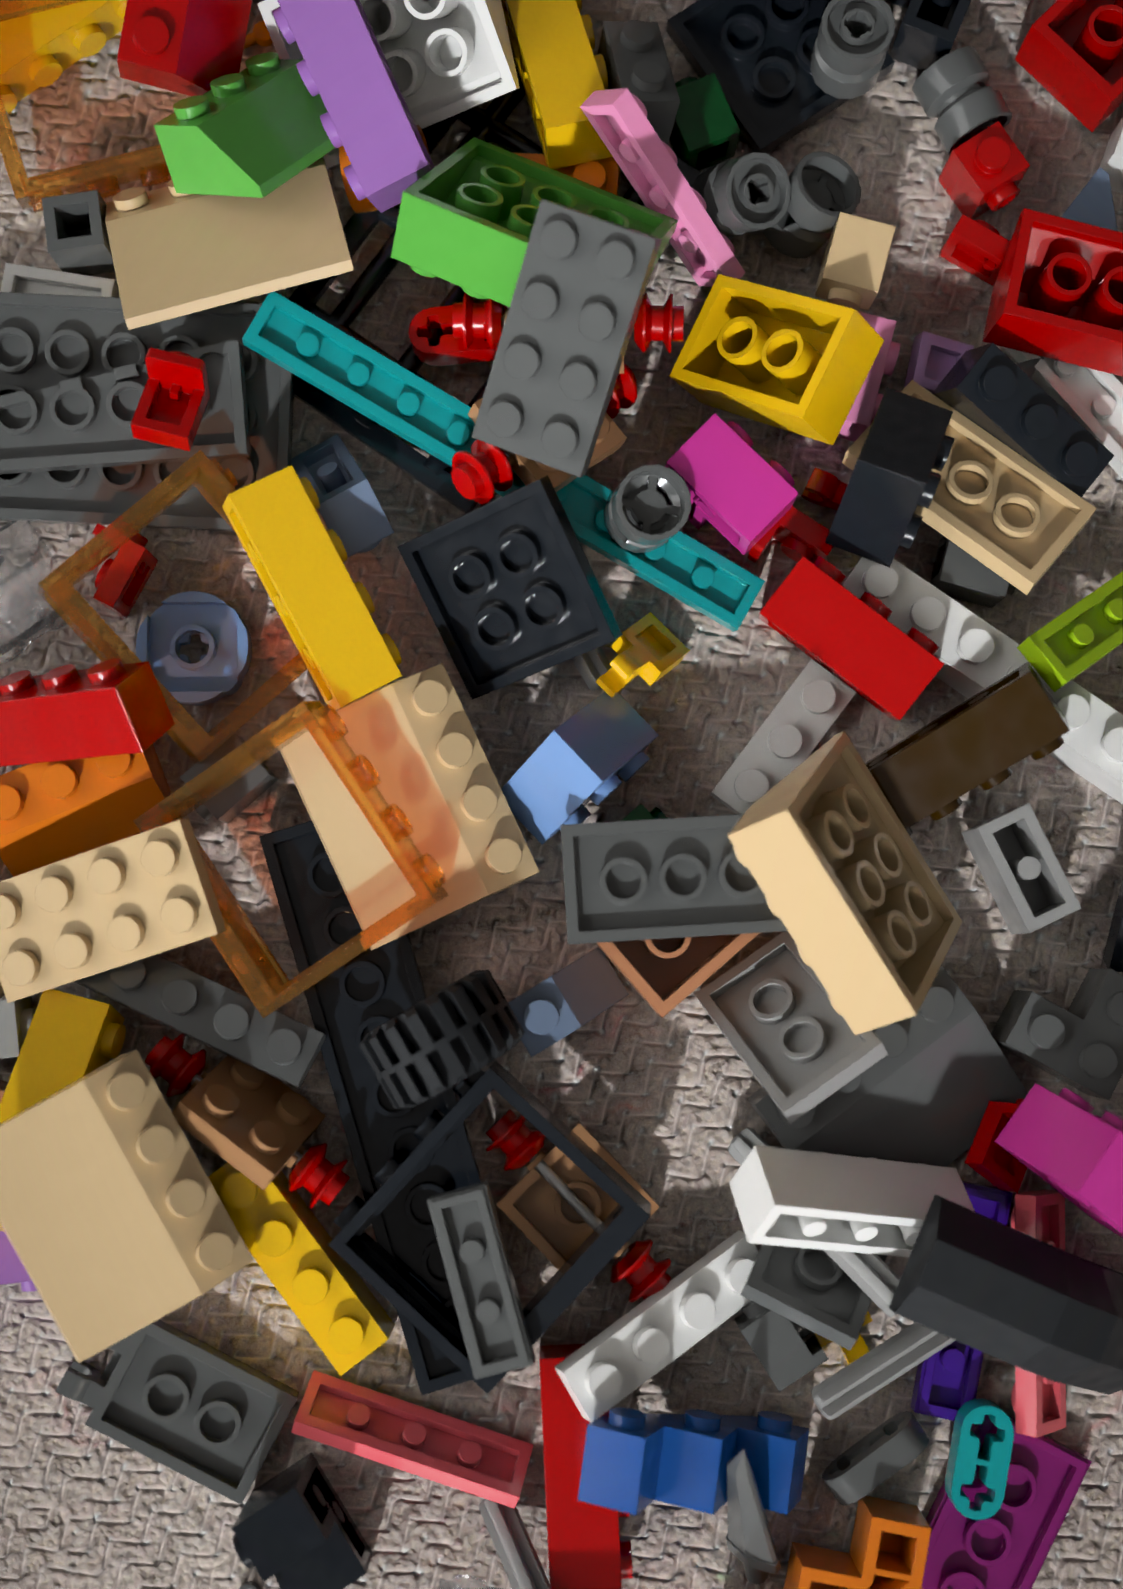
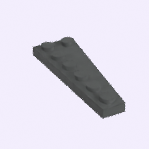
M229 340L183 351L194 358L202 359L206 363L210 398L190 451L133 438L130 424L148 380L146 364L137 365L134 363L113 368L114 371L84 379L76 377L59 381V385L30 392L22 390L1 395L0 474L251 457L243 344L239 340Z

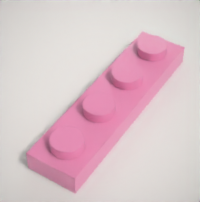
M628 88L594 91L580 108L645 206L678 220L675 232L669 242L698 286L712 287L718 274L741 279L746 272L734 255L735 249L732 242L723 233L719 232L708 215L704 198L689 185L678 168V160L674 151L665 142L661 141L648 121V113L642 101L632 94Z

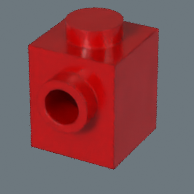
M997 121L952 150L938 181L959 211L974 220L988 210L994 213L1012 202L1021 192L1018 185L1030 165L1001 123Z

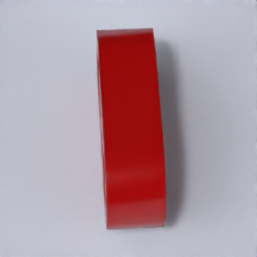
M453 305L424 309L414 316L409 325L408 334L415 355L420 361L428 365L446 366L494 361L497 348L491 351L485 339L474 338L470 349L465 350L463 338H454L452 328ZM433 328L442 329L443 336L440 337V345H429L428 338L431 337V329Z

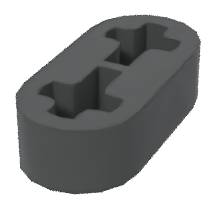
M901 1412L882 1423L833 1460L822 1474V1479L841 1505L852 1504L869 1494L919 1456L927 1447L929 1436L912 1412Z

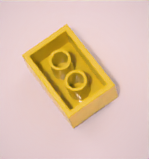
M718 274L669 377L702 404L834 445L884 339L856 309Z

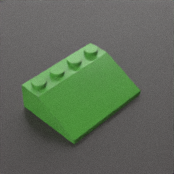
M473 137L403 191L391 258L410 265V268L419 275L439 277L462 287L466 294L474 298L491 299L510 307L541 199L550 200L661 239L652 271L675 232L678 220Z

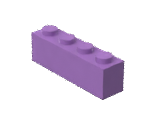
M277 0L280 7L272 11L273 16L287 43L290 45L296 42L304 59L296 63L298 72L309 93L313 97L320 94L328 112L320 115V120L334 147L337 149L343 146L351 164L343 168L354 194L359 201L367 198L380 213L400 204L403 191L435 166L360 0Z

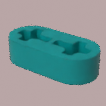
M974 1398L965 1402L958 1410L954 1421L945 1475V1490L950 1501L963 1516L972 1520H985L994 1516L1001 1508L1005 1496L1014 1441V1427L1009 1416L995 1402L985 1398ZM984 1415H988L989 1420L998 1429L996 1434L987 1433L985 1435L982 1452H979V1438L970 1428L972 1424H982ZM976 1465H980L979 1478L988 1489L986 1493H976L974 1502H970L961 1486L962 1484H972Z

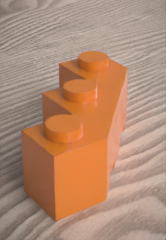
M864 1496L858 1500L849 1553L792 1542L784 1589H921L932 1528L916 1505Z

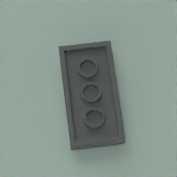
M541 199L471 436L472 438L580 478L586 475L661 239L562 204Z
M744 814L560 825L567 944L781 932L788 930L781 919L771 912L764 892L749 869L739 862L735 855L733 844L728 838V834Z

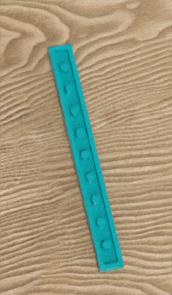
M277 292L268 293L242 338L243 345L451 467L454 454L459 451L471 453V446L477 439L471 437L475 423L468 416L471 409L470 406ZM512 470L513 484L511 488L504 492L494 489V492L503 497L526 485ZM586 475L581 478L577 477L556 492L579 542L734 632L739 629L762 588L764 580L681 531H678L663 546L651 552L634 553L621 548L611 539L604 523V509L608 497L613 491Z

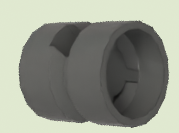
M832 0L828 3L820 22L818 37L811 55L810 69L815 83L824 93L839 99H853L864 95L875 85L895 29V18L890 6L884 0Z
M973 46L956 49L934 62L921 73L912 87L927 117L938 118L934 129L949 156L953 149L997 121L1005 128L1013 117L1000 91L993 90L992 86H986L990 74Z
M752 152L707 167L695 178L692 186L704 198L707 205L706 211L719 232L723 233L727 238L764 230L776 225L786 214L791 201V184L787 171L776 158L767 153Z
M812 152L801 159L788 176L791 184V201L786 214L776 225L763 230L770 244L784 255L792 258H808L816 254L830 238L839 213L852 214L860 203L861 187L857 175L850 165L839 156L828 152Z
M659 464L643 465L630 471L608 497L604 509V523L611 539L621 548L634 553L651 552L663 546L687 522L691 511L689 489L684 479L674 470Z

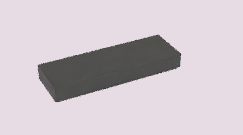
M488 1181L430 1196L427 1202L474 1379L534 1365L536 1358Z

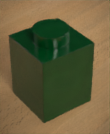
M715 73L699 79L694 76L686 77L676 82L675 85L680 104L669 140L675 155L699 171L735 157L740 129Z

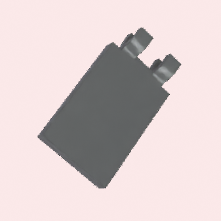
M159 1319L108 1347V1349L115 1352L103 1374L84 1361L81 1363L77 1362L76 1359L73 1361L55 1392L93 1408L85 1423L86 1426L241 1505L299 1395V1391Z

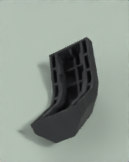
M935 1194L889 1309L895 1314L1013 1366L1055 1382L1108 1395L1123 1390V1273L1068 1253Z

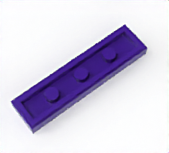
M962 1181L975 1212L1007 1226L1013 1193L995 1187ZM955 1340L918 1364L910 1404L913 1412L955 1421L957 1412L963 1404L976 1398L984 1352Z

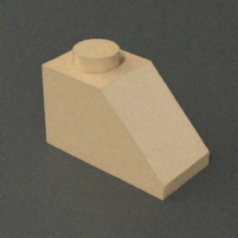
M840 212L823 254L815 296L827 299L826 302L856 309V311H859L860 308L869 311L880 288L896 226Z

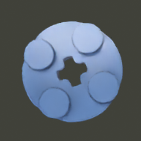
M187 591L171 595L161 602L163 605L157 608L151 617L147 615L140 625L137 634L136 657L137 662L149 661L162 694L177 703L198 706L217 702L223 697L232 695L239 690L243 678L250 667L252 641L248 628L235 609L215 595L200 591ZM199 634L201 642L209 645V650L207 654L201 655L199 662L191 663L190 657L180 653L181 645L190 644L191 635Z

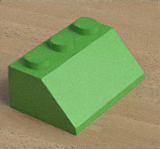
M266 52L252 56L245 61L246 69L239 73L227 74L210 82V91L203 95L187 97L176 102L173 105L174 113L154 124L176 193L263 198L335 149L320 120V115L328 112L320 94L313 97L309 93L298 72L296 63L303 59H279L276 52Z

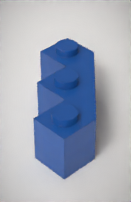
M611 1408L610 1412L587 1425L578 1500L637 1515L655 1500L714 1515L727 1503V1463L744 1449L755 1477L763 1508L788 1514L801 1500L809 1428L793 1425V1418L791 1416L774 1411H760L757 1417L718 1415L714 1412L700 1409H689L685 1411V1414L643 1413L631 1408Z

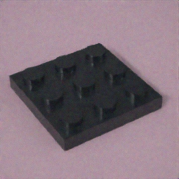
M698 0L668 19L666 32L698 77L702 78L715 73L740 129V135L752 152L768 154L850 100L835 98L824 93L815 83L810 71L811 55L818 37L822 15L828 3L832 0ZM888 52L877 81L890 74L895 63Z
M548 475L398 546L399 552L472 700L613 642L622 635Z

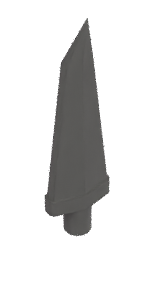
M743 1449L727 1463L728 1534L726 1535L728 1549L744 1564L747 1580L753 1584H761L767 1580L769 1573H778L781 1568V1561L775 1548L752 1468Z

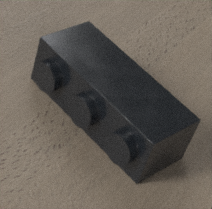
M994 343L966 351L932 393L1080 497L1084 495L1114 457L1104 445Z

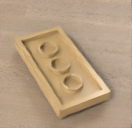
M911 380L901 392L953 411L945 435L955 438L942 471L932 469L933 472L942 476L929 508L917 505L914 513L923 516L922 521L1025 595H1028L1089 522L1097 508L914 380ZM871 425L845 453L842 463L852 471Z
M189 818L180 819L0 881V982L7 1003L227 930Z

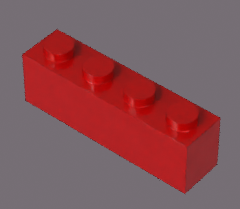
M112 658L99 662L89 669L77 670L74 664H67L54 668L44 675L32 676L29 670H23L10 674L0 680V767L141 753L175 725L149 661L123 664L120 658Z
M586 1343L540 1346L539 1364L550 1585L552 1589H622L621 1579L633 1578L631 1540H619L618 1518L630 1517V1514L578 1500L587 1425L591 1422L582 1417L554 1368Z

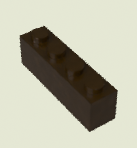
M1027 662L865 764L910 836L913 833L910 828L912 825L927 816H930L933 821L947 816L962 804L960 797L977 786L986 791L1002 783L1013 773L1010 767L1025 757L1031 755L1033 760H1038L1058 749L1064 743L1061 736L1069 732L1070 729L1066 717L1031 664Z

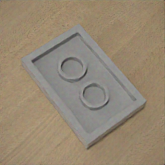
M788 931L780 933L695 994L704 1010L790 1124L888 1055L883 1043L872 1030L854 1035L843 1016L838 1014L832 1007L828 993L813 969L801 959L797 944Z

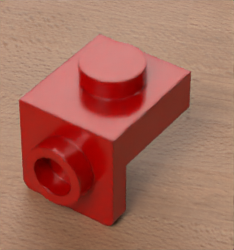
M149 348L145 357L148 380L130 424L133 438L190 451L210 398L206 363L202 359L194 358L181 351L169 352Z
M1016 1099L1015 1103L989 1101L965 1163L998 1189L1018 1193L1027 1167L997 1144L995 1140L1024 1099Z

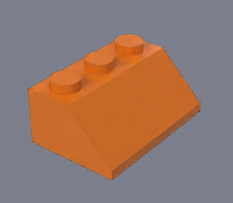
M153 744L141 753L33 763L0 775V858L13 877L181 819Z

